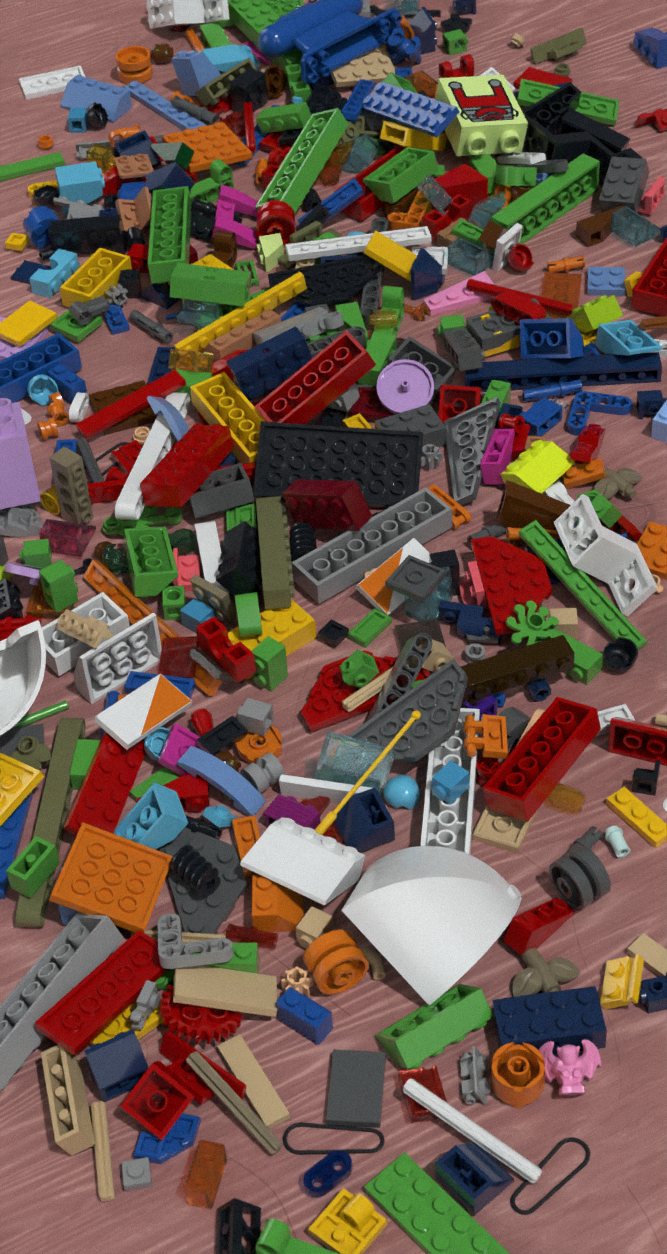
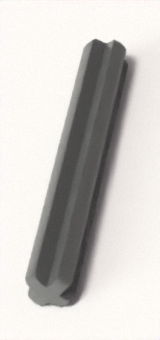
M78 439L77 446L92 482H104L87 439Z

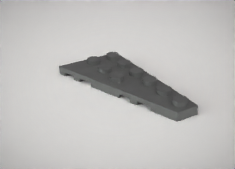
M498 397L444 421L453 498L461 506L477 498L482 478L480 463L493 435L501 403Z

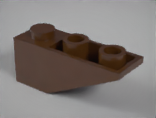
M621 205L577 221L576 237L587 248L603 242L623 222L624 206Z

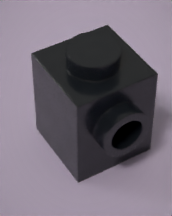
M121 270L119 284L122 288L128 290L126 296L129 299H139L141 293L139 270Z

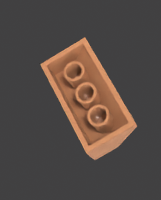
M271 309L264 311L262 314L208 343L202 353L211 361L216 362L236 350L251 349L256 346L253 332L282 322L281 316Z

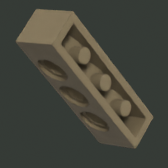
M64 446L49 458L62 519L80 529L94 518L82 456Z

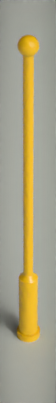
M415 710L412 712V717L334 811H330L315 828L316 833L320 835L325 833L337 818V813L411 724L421 717L419 711Z

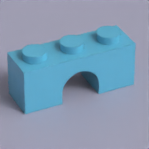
M58 249L49 258L51 270L39 268L29 278L32 293L51 298L58 292L60 287L79 269L77 253Z

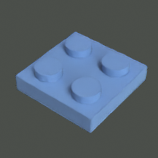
M588 267L587 295L625 296V268Z

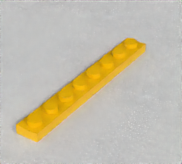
M301 272L296 273L248 301L244 307L236 308L176 343L174 347L181 362L202 351L208 343L214 341L217 337L230 332L233 328L239 327L264 311L274 309L306 290L304 275Z

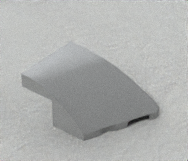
M32 503L0 509V535L14 537L45 535L48 532V528L43 527L41 524V517L35 511Z

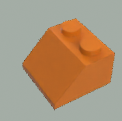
M253 875L252 921L254 933L295 932L296 926L304 917V895L262 875Z

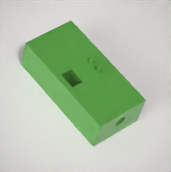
M177 263L171 274L170 297L244 307L250 294L251 272Z

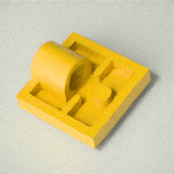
M343 1188L308 1228V1233L333 1252L339 1254H363L388 1224L387 1219L375 1211L373 1204L360 1193L353 1195Z

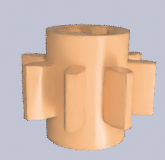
M296 966V968L290 971L286 970V979H281L282 988L286 991L289 987H292L300 993L309 996V988L314 987L313 978H309L308 969L304 971Z

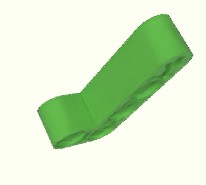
M215 159L211 163V177L195 183L190 189L191 204L195 198H199L206 203L217 200L221 184L234 188L232 169L221 159Z
M383 287L382 310L373 333L397 336L404 316L403 287Z
M257 592L234 595L240 637L262 634Z
M273 1218L267 1219L255 1246L257 1254H339L291 1237L290 1228L284 1222Z

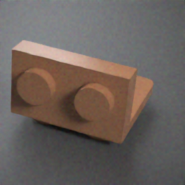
M148 154L114 158V166H116L121 179L144 177L146 174L154 171Z
M143 187L134 200L117 199L115 202L117 213L122 218L125 234L131 227H137L142 232L151 222L152 213L151 194L148 187Z

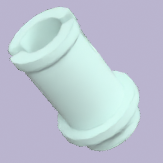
M618 826L607 828L605 839L610 842L618 858L627 856L631 850L623 837V830L618 828Z

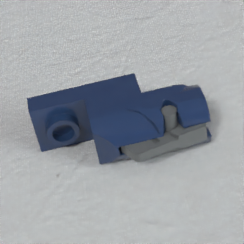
M440 600L439 620L449 623L457 622V636L467 638L470 643H501L503 634L496 635L491 618H484V606Z

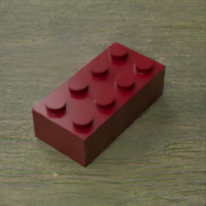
M297 479L282 493L286 505L294 518V522L296 524L309 523L314 529L358 531L372 517L357 481Z

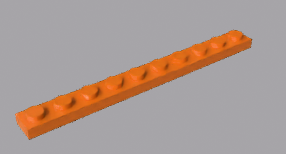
M94 559L91 561L83 578L99 593L104 592L128 615V619L132 624L153 613L138 597H135L134 593L101 562ZM156 615L163 654L190 679H195V684L208 696H214L224 677Z

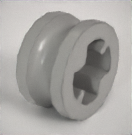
M477 643L468 645L465 649L466 662L470 664L485 659V648Z

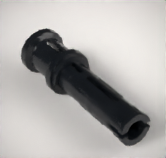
M195 198L191 204V211H199L207 218L210 216L215 217L216 206L212 202L206 203L199 198ZM234 213L233 221L241 224L243 216Z

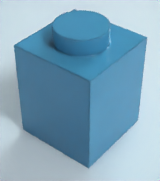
M87 107L70 108L68 115L70 133H86L89 124L86 119Z
M196 598L192 599L180 610L182 625L195 633L198 625L215 617L214 608Z
M449 761L432 777V793L438 799L444 800L450 805L469 788V772L453 761Z

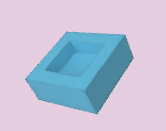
M222 805L206 807L203 813L205 818L219 828L233 826L232 819H237L229 813L230 810Z

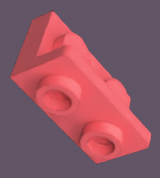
M659 177L655 183H652L650 190H647L641 199L638 212L648 215L654 212L664 197L666 178Z
M173 548L178 577L170 584L174 583V586L184 585L185 591H192L193 587L190 580L195 574L201 577L200 555L179 556L178 548Z
M468 562L469 571L465 572L466 578L460 579V593L463 604L484 606V609H487L485 591L477 562Z

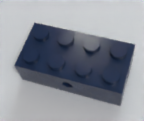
M295 326L227 360L226 363L235 385L250 401L280 386L308 363L312 356L305 337Z
M596 986L492 1000V1013L494 1015L492 1018L499 1048L507 1043L514 1042V1045L527 1043L539 1049L544 1043L552 1041L554 1042L552 1053L556 1055L558 1054L557 1047L561 1048L568 1044L576 1047L580 1046V1051H584L582 1046V1040L584 1039L594 1043L597 1049L606 1047L607 1029Z

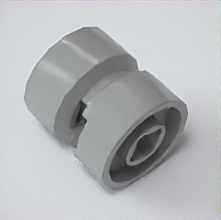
M271 753L264 754L256 760V764L251 763L240 771L241 775L259 793L267 790L269 784L274 785L279 782L282 774L285 775L282 765Z

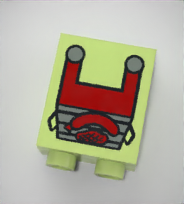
M504 75L439 78L435 100L456 106L460 111L444 129L456 156L522 152L528 122Z

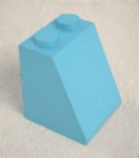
M96 161L55 167L59 196L69 198V201L72 202L80 200L88 204L103 195L102 188H105L104 177H102V170L97 167ZM61 206L63 215H68L69 208Z

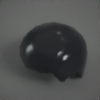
M94 102L86 110V119L91 126L103 128L108 123V114L101 103L96 104Z
M45 185L38 190H34L32 197L38 206L50 208L55 205L53 199L54 197H59V191L57 187Z
M618 637L616 641L611 643L608 642L602 653L603 663L613 672L623 673L630 670L638 656L637 645L632 640L624 637Z

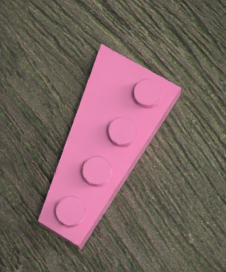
M483 271L424 299V307L432 316L494 299L495 296L471 291L466 288L469 279L490 284L494 283L487 273Z

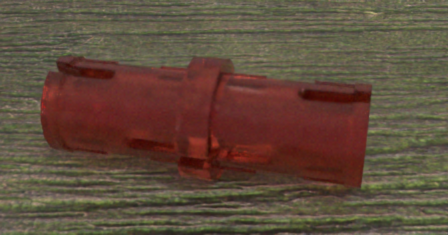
M231 923L227 927L230 931H226V939L245 943H257L259 946L275 949L277 946L274 943L278 942V933L261 931L255 926L247 928Z

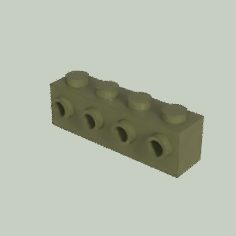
M250 58L210 81L196 92L204 107L209 104L213 106L220 101V97L224 99L230 95L229 82L249 68L257 70Z

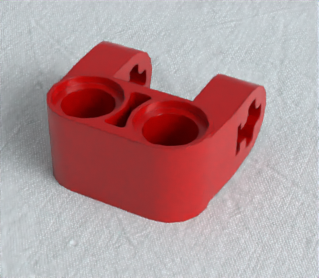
M471 54L461 56L460 68L454 70L449 61L439 64V78L474 76V59Z

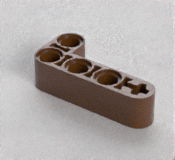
M216 230L213 239V256L233 268L237 259L235 232Z

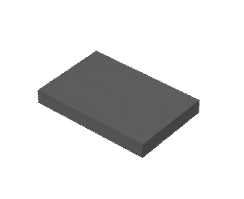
M333 1050L326 1116L327 1125L380 1128L386 1052Z

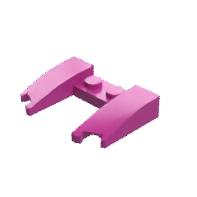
M221 184L212 237H214L216 230L235 232L237 244L255 249L257 246L255 241H259L256 231L233 221L234 211L256 217L258 211L255 209V206L258 202L245 193Z

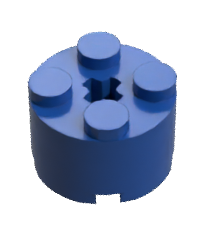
M46 206L36 207L29 212L30 215L27 219H24L23 227L33 244L38 249H43L51 245L48 234L50 221L60 219L53 209L51 210Z

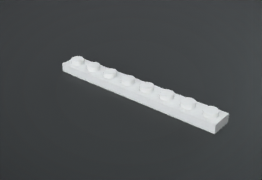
M427 226L379 232L402 247L431 243L432 240ZM373 233L285 244L289 261L364 252Z

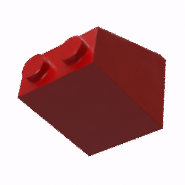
M463 164L432 180L433 210L435 209L444 214L447 209V201L458 194L472 200V212L488 208V178L467 164Z

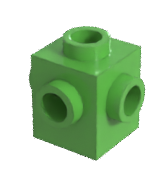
M358 649L340 665L343 681L347 685L359 689L368 684L379 673L374 657Z

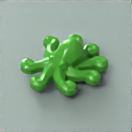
M527 601L525 607L520 604L514 607V612L518 614L519 623H516V619L511 616L506 619V625L518 631V633H514L511 637V641L515 645L520 644L524 638H528L526 644L528 646L534 644L536 638L550 639L558 636L555 630H545L550 626L556 627L559 624V620L554 616H550L545 621L544 618L549 614L548 608L541 606L538 613H535L537 604L533 601ZM525 607L528 609L527 617L525 616Z

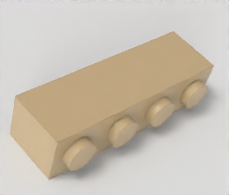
M56 1045L41 1052L55 1142L73 1156L94 1146L95 1140L80 1057L78 1054L74 1056L60 1045Z

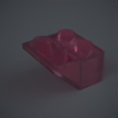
M46 519L39 535L40 539H49L52 553L82 557L96 530V526Z

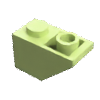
M280 233L259 236L260 244H257V252L260 256V263L265 266L266 272L271 271L280 263L278 262V257L284 255L283 241Z

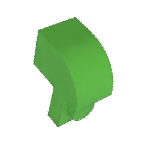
M496 165L495 183L510 186H536L537 168Z

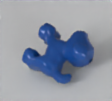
M395 28L389 36L387 44L391 62L397 64L407 58L411 62L421 63L420 39L413 37L411 40L405 38L402 28Z

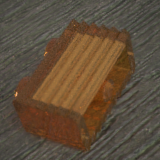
M200 1140L198 1141V1146H196L197 1150L193 1156L194 1160L191 1161V1170L188 1171L189 1175H187V1180L185 1181L186 1185L183 1187L188 1205L212 1209L228 1159L223 1144Z

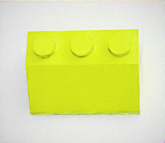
M537 440L531 444L529 449L522 452L519 458L507 465V468L500 475L504 484L506 481H511L542 494L575 464V460H570V455L552 441Z

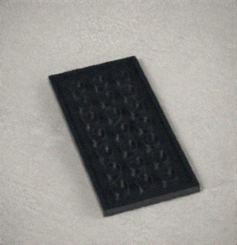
M261 422L253 488L254 499L281 496V501H285L282 493L297 479L357 481L368 507L387 508L389 505H395L419 491L423 432Z

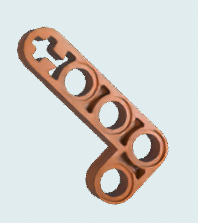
M426 184L419 188L408 213L393 212L388 215V231L422 227V217L433 210L432 185Z

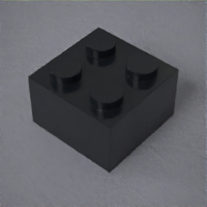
M249 68L229 82L232 112L244 116L243 104L245 102L252 103L253 113L268 102L265 73Z

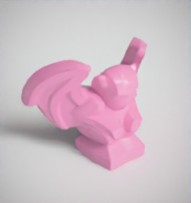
M587 1039L582 1040L584 1053L581 1056H578L580 1046L576 1047L568 1044L561 1048L557 1047L559 1058L555 1057L552 1053L554 1042L552 1041L544 1043L538 1049L544 1057L545 1079L549 1083L556 1079L560 1085L558 1096L585 1094V1087L582 1085L584 1077L590 1081L596 1067H601L599 1051L591 1041Z

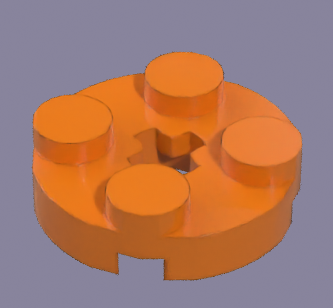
M272 725L265 736L247 731V736L236 743L237 752L248 764H256V760L266 753H271L278 758L282 754L281 733ZM259 741L264 744L257 746L255 742Z

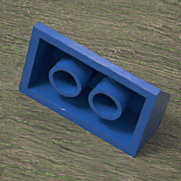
M571 318L520 320L521 359L575 358L583 356L582 335Z

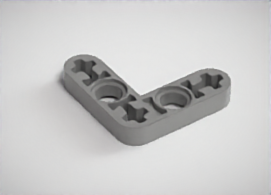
M169 913L164 914L158 919V955L160 965L163 968L175 969L227 962L233 958V944L229 939L218 938L182 943L180 917L177 914ZM195 952H202V953L197 954V955H191L192 953H195Z

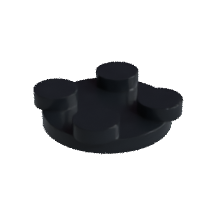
M453 13L449 19L441 21V27H443L445 32L460 29L465 33L472 24V19L461 18L457 13Z

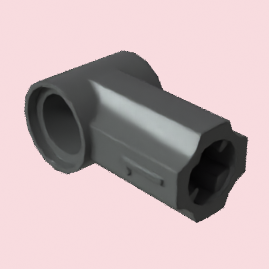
M104 296L85 303L77 301L70 306L69 313L80 325H86L91 321L92 317L107 312L109 304Z

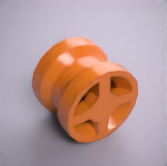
M53 417L45 422H37L43 441L47 440L50 436H59Z

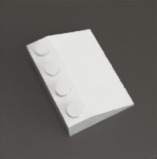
M153 612L101 643L97 649L93 648L79 657L73 674L76 689L90 704L105 697L108 692L110 693V691H114L126 684L130 671L144 673L164 661L156 614Z
M282 817L270 824L241 860L240 865L318 903L326 905L359 881L365 855L353 847L338 843L332 837H325L316 833L312 828L303 827L296 824L290 818Z

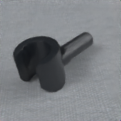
M85 559L83 567L74 570L75 575L85 574L92 559Z

